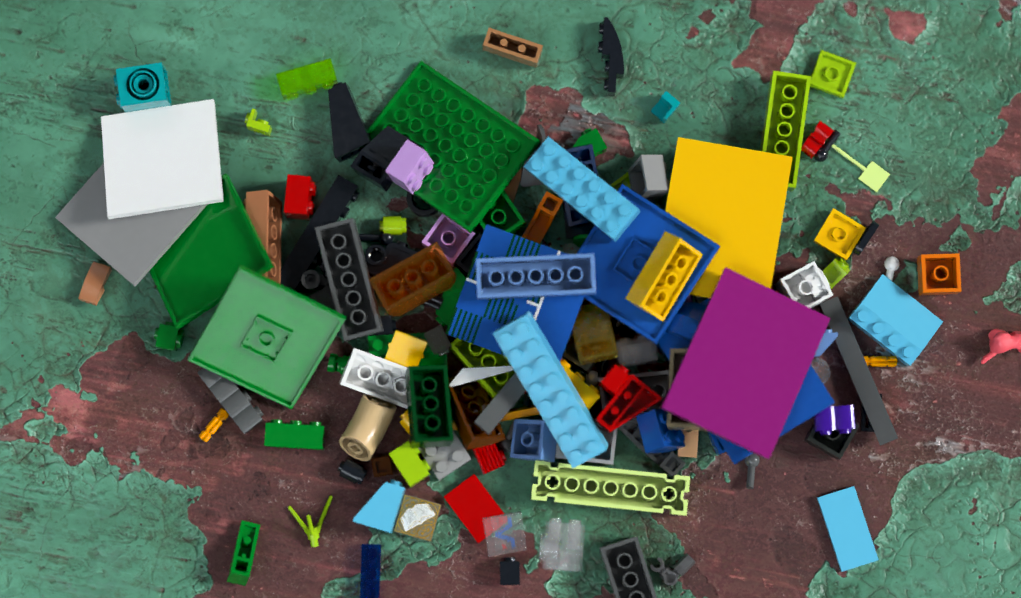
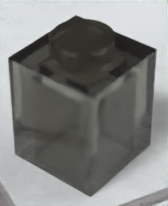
M441 325L424 333L435 356L439 354L441 357L450 352L449 349L452 348V345Z

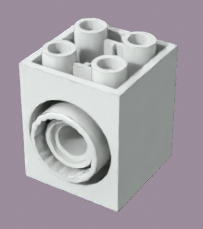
M815 261L785 276L775 284L780 294L809 308H813L833 296L827 278L821 269L817 267Z

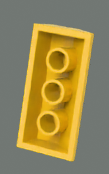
M665 231L625 299L657 319L664 321L703 254L681 238Z

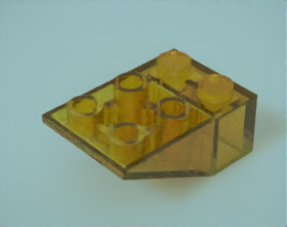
M594 304L581 306L572 329L579 364L585 365L617 358L618 352L609 314Z

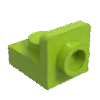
M252 108L251 113L248 112L245 118L247 129L270 136L272 128L268 125L269 122L262 119L255 121L257 111Z
M836 257L822 271L831 289L850 271L848 263L842 258Z

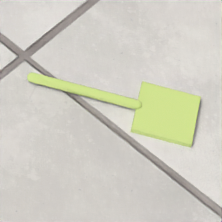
M832 145L833 149L864 171L859 180L877 193L890 174L873 161L865 168L836 145Z

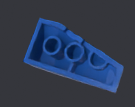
M684 302L665 332L691 342L707 306L697 302Z

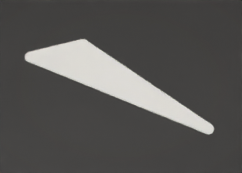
M512 366L463 368L450 383V387L506 373L514 369Z

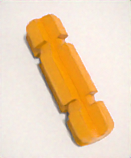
M864 356L867 366L870 365V367L897 366L896 356H888V358L886 356H870V358Z
M224 408L218 411V415L214 416L208 423L205 431L203 430L199 434V438L204 442H208L211 434H214L223 424L222 421L228 418L229 414Z

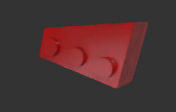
M632 374L598 415L595 422L610 433L663 398Z

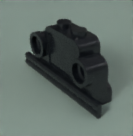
M401 241L389 243L385 249L380 245H372L366 250L365 260L373 286L429 308L430 306L438 310L440 309L443 299L434 296L440 281V273L436 268L430 266L425 251L415 248V250L407 248L408 245Z

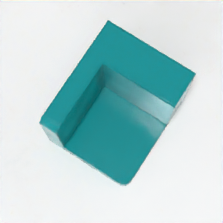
M665 91L657 104L651 109V113L665 124L678 109L680 102Z

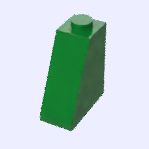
M457 267L453 270L442 295L443 301L440 309L435 311L437 315L435 319L442 327L445 325L449 326L466 277Z

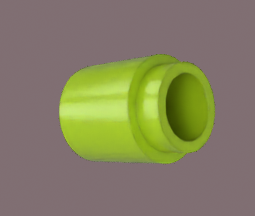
M383 216V220H379L380 232L383 231L384 234L402 235V233H407V220L402 218V216Z

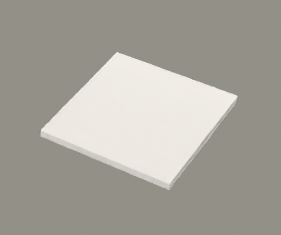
M214 99L101 116L108 219L224 202Z

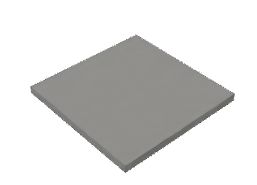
M103 163L55 218L136 287L208 204L108 219Z

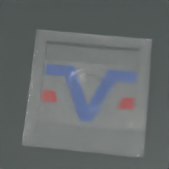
M521 511L482 518L489 557L527 550Z

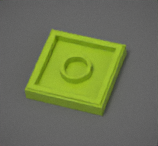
M820 50L811 74L810 87L843 99L856 62Z

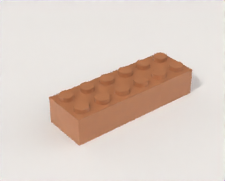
M269 190L246 192L244 207L274 268L264 273L263 276L281 284L282 201Z

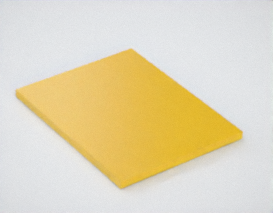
M678 137L665 211L720 246L689 295L711 298L725 267L771 289L793 157Z

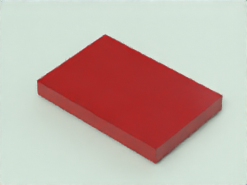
M475 474L444 496V499L477 543H480L508 521L507 516ZM502 518V523L499 524L498 519Z

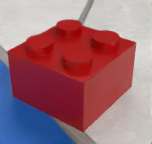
M287 175L284 214L287 218L310 220V215H314L315 205L313 204L312 196H316V185L311 176Z

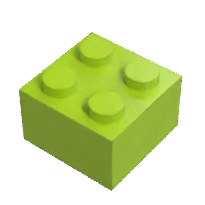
M407 441L390 452L389 455L412 488L430 476L428 471L431 468L425 459L421 461L418 455L421 453L419 449L411 448L410 442Z

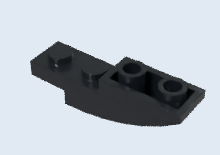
M604 17L603 23H599V34H602V41L598 43V53H601V59H609L605 60V72H608V79H604V90H607V96H615L616 78H623L624 59L621 43L614 26L608 17Z

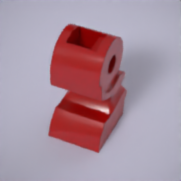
M822 121L818 122L814 128L815 131L809 135L801 147V152H804L811 159L834 131Z

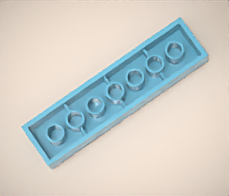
M528 311L496 329L493 333L495 339L571 467L575 468L606 451L609 445L531 312Z

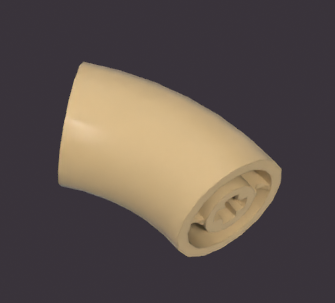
M363 394L349 425L340 437L339 443L342 449L348 455L360 461L370 460L392 421L397 409L396 405L371 395Z

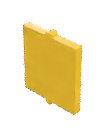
M396 330L392 341L388 343L389 348L385 359L405 367L418 366L421 358H424L423 353L428 341Z

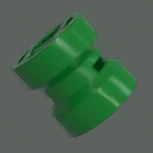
M331 353L327 372L333 373L337 371L343 374L349 356L340 357L337 354Z

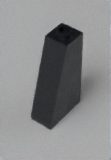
M346 82L337 83L328 90L333 150L335 158L340 163L358 155L372 141L351 89Z

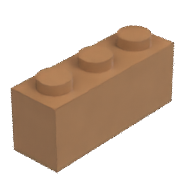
M488 28L483 43V51L537 68L543 50V45L492 28Z

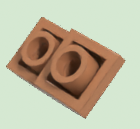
M93 261L80 291V301L97 306L105 291L104 285L112 272L111 267Z

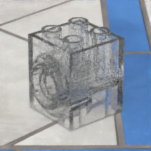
M549 518V522H545L544 533L540 535L539 561H542L541 569L582 572L585 525L581 524V520H569V523H561L562 519Z

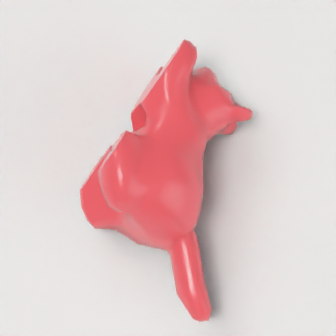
M1001 329L991 330L988 334L990 352L983 356L980 362L985 364L997 354L1011 349H1017L1021 353V331H1013L1009 334Z

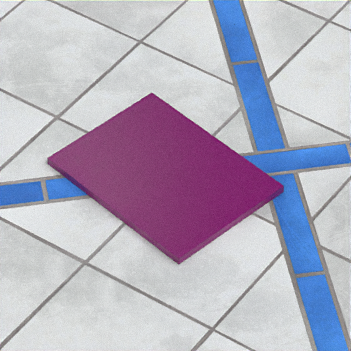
M725 267L661 409L767 460L770 459L831 318Z

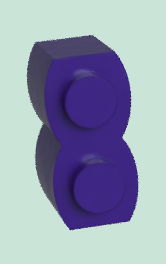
M854 405L828 407L815 415V432L820 431V435L832 434L831 430H839V434L851 433V429L856 428Z

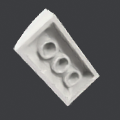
M353 348L339 383L408 409L405 372L408 367Z

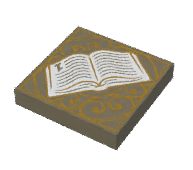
M404 494L394 532L431 542L442 504Z

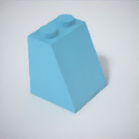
M391 480L390 483L385 482L358 512L353 522L392 533L406 488L402 487L403 483Z

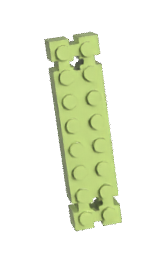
M535 460L533 477H538L537 484H532L531 500L547 501V497H554V502L652 513H663L664 509H670L669 514L687 516L688 500H684L683 497L684 492H689L690 476L673 475V479H667V474L584 465L572 468L570 464L558 463L556 468L550 467L551 462ZM551 477H555V480L558 481V484H555L553 488L549 487L550 484L547 485V480H550ZM667 489H670V493H673L669 500L665 499L666 496H663V492H666Z

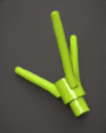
M331 495L326 502L317 526H313L310 515H307L309 526L307 527L293 508L288 506L291 514L305 531L308 540H310L311 547L319 546V533L333 498Z

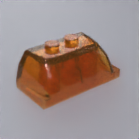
M435 242L372 277L369 281L386 312L392 316H401L450 289L456 281V274L438 242Z

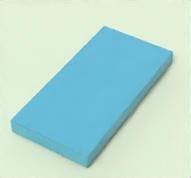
M852 486L817 497L841 572L879 560L855 487Z

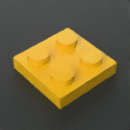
M833 208L813 242L847 261L866 227Z

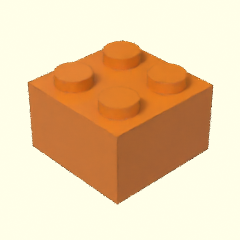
M960 253L921 254L917 257L919 295H950L962 292Z

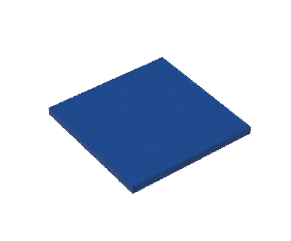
M621 184L617 192L640 210V213L616 242L598 227L594 226L576 254L594 253L596 264V295H585L584 298L657 345L720 246ZM666 231L681 238L703 255L665 320L661 321L625 298Z

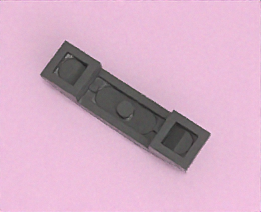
M636 417L618 427L633 444L672 478L686 464L673 451L668 453H645Z

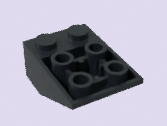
M387 126L359 152L350 166L358 175L387 192L393 181L385 170L406 140L411 141L417 146L419 144Z

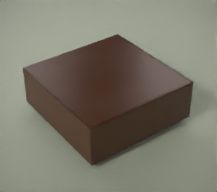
M390 455L371 458L374 478L393 475Z

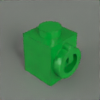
M166 321L165 324H160L154 334V339H157L155 347L177 351V348L182 347L184 330L175 328L173 322Z

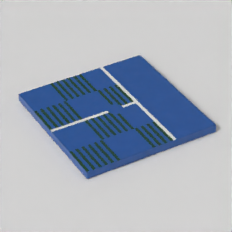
M486 224L446 334L505 356L493 335L494 331L530 311L558 360L561 362L585 295L479 300L477 298L476 259L569 254Z

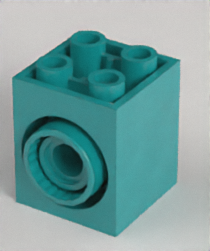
M162 62L116 69V75L113 76L115 87H118L119 94H116L117 104L125 112L172 105L168 74Z

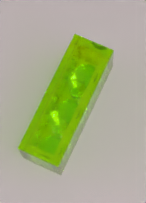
M331 58L276 74L282 97L287 100H294L298 98V95L304 93L306 95L314 94L321 88L328 90L338 83Z

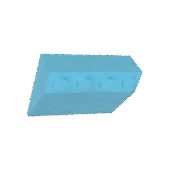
M884 274L880 276L847 318L906 366H911L943 323L941 319Z

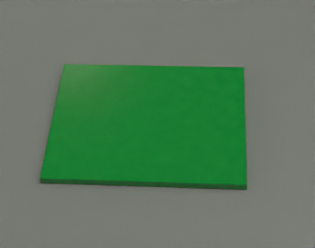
M423 61L418 63L368 128L371 140L389 126L419 144L418 146L428 153L434 162L433 169L430 174L424 177L421 187L417 191L415 190L413 194L469 233L473 232L540 143L539 139Z

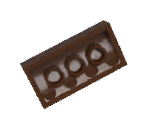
M448 377L451 415L465 448H480L504 440L506 437L500 423L497 424L489 435L474 423L490 403L486 391L477 380L450 387V383L455 377Z

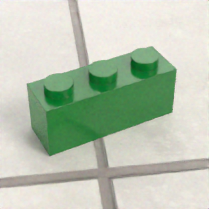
M271 419V423H266L265 447L324 450L325 426H321V422H309V425H302V421H290V424H282V420Z

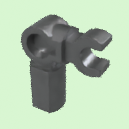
M686 553L673 566V571L669 567L666 568L664 561L659 557L657 560L661 563V566L655 568L651 564L650 568L654 572L660 573L659 577L665 584L673 586L677 583L678 576H683L696 562Z

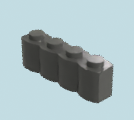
M204 368L197 372L244 434H247L264 421L261 417L264 415L258 406L253 407L250 403L252 398L246 390L242 392L238 384Z

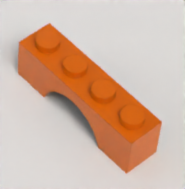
M546 191L522 237L541 244L561 208L563 200Z

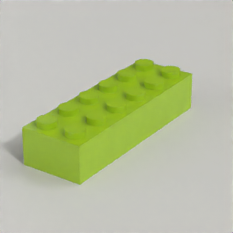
M773 71L770 76L760 151L793 157L787 191L793 192L797 184L811 76Z

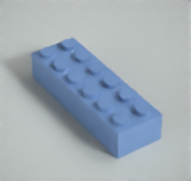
M594 253L476 259L477 298L479 300L596 295Z

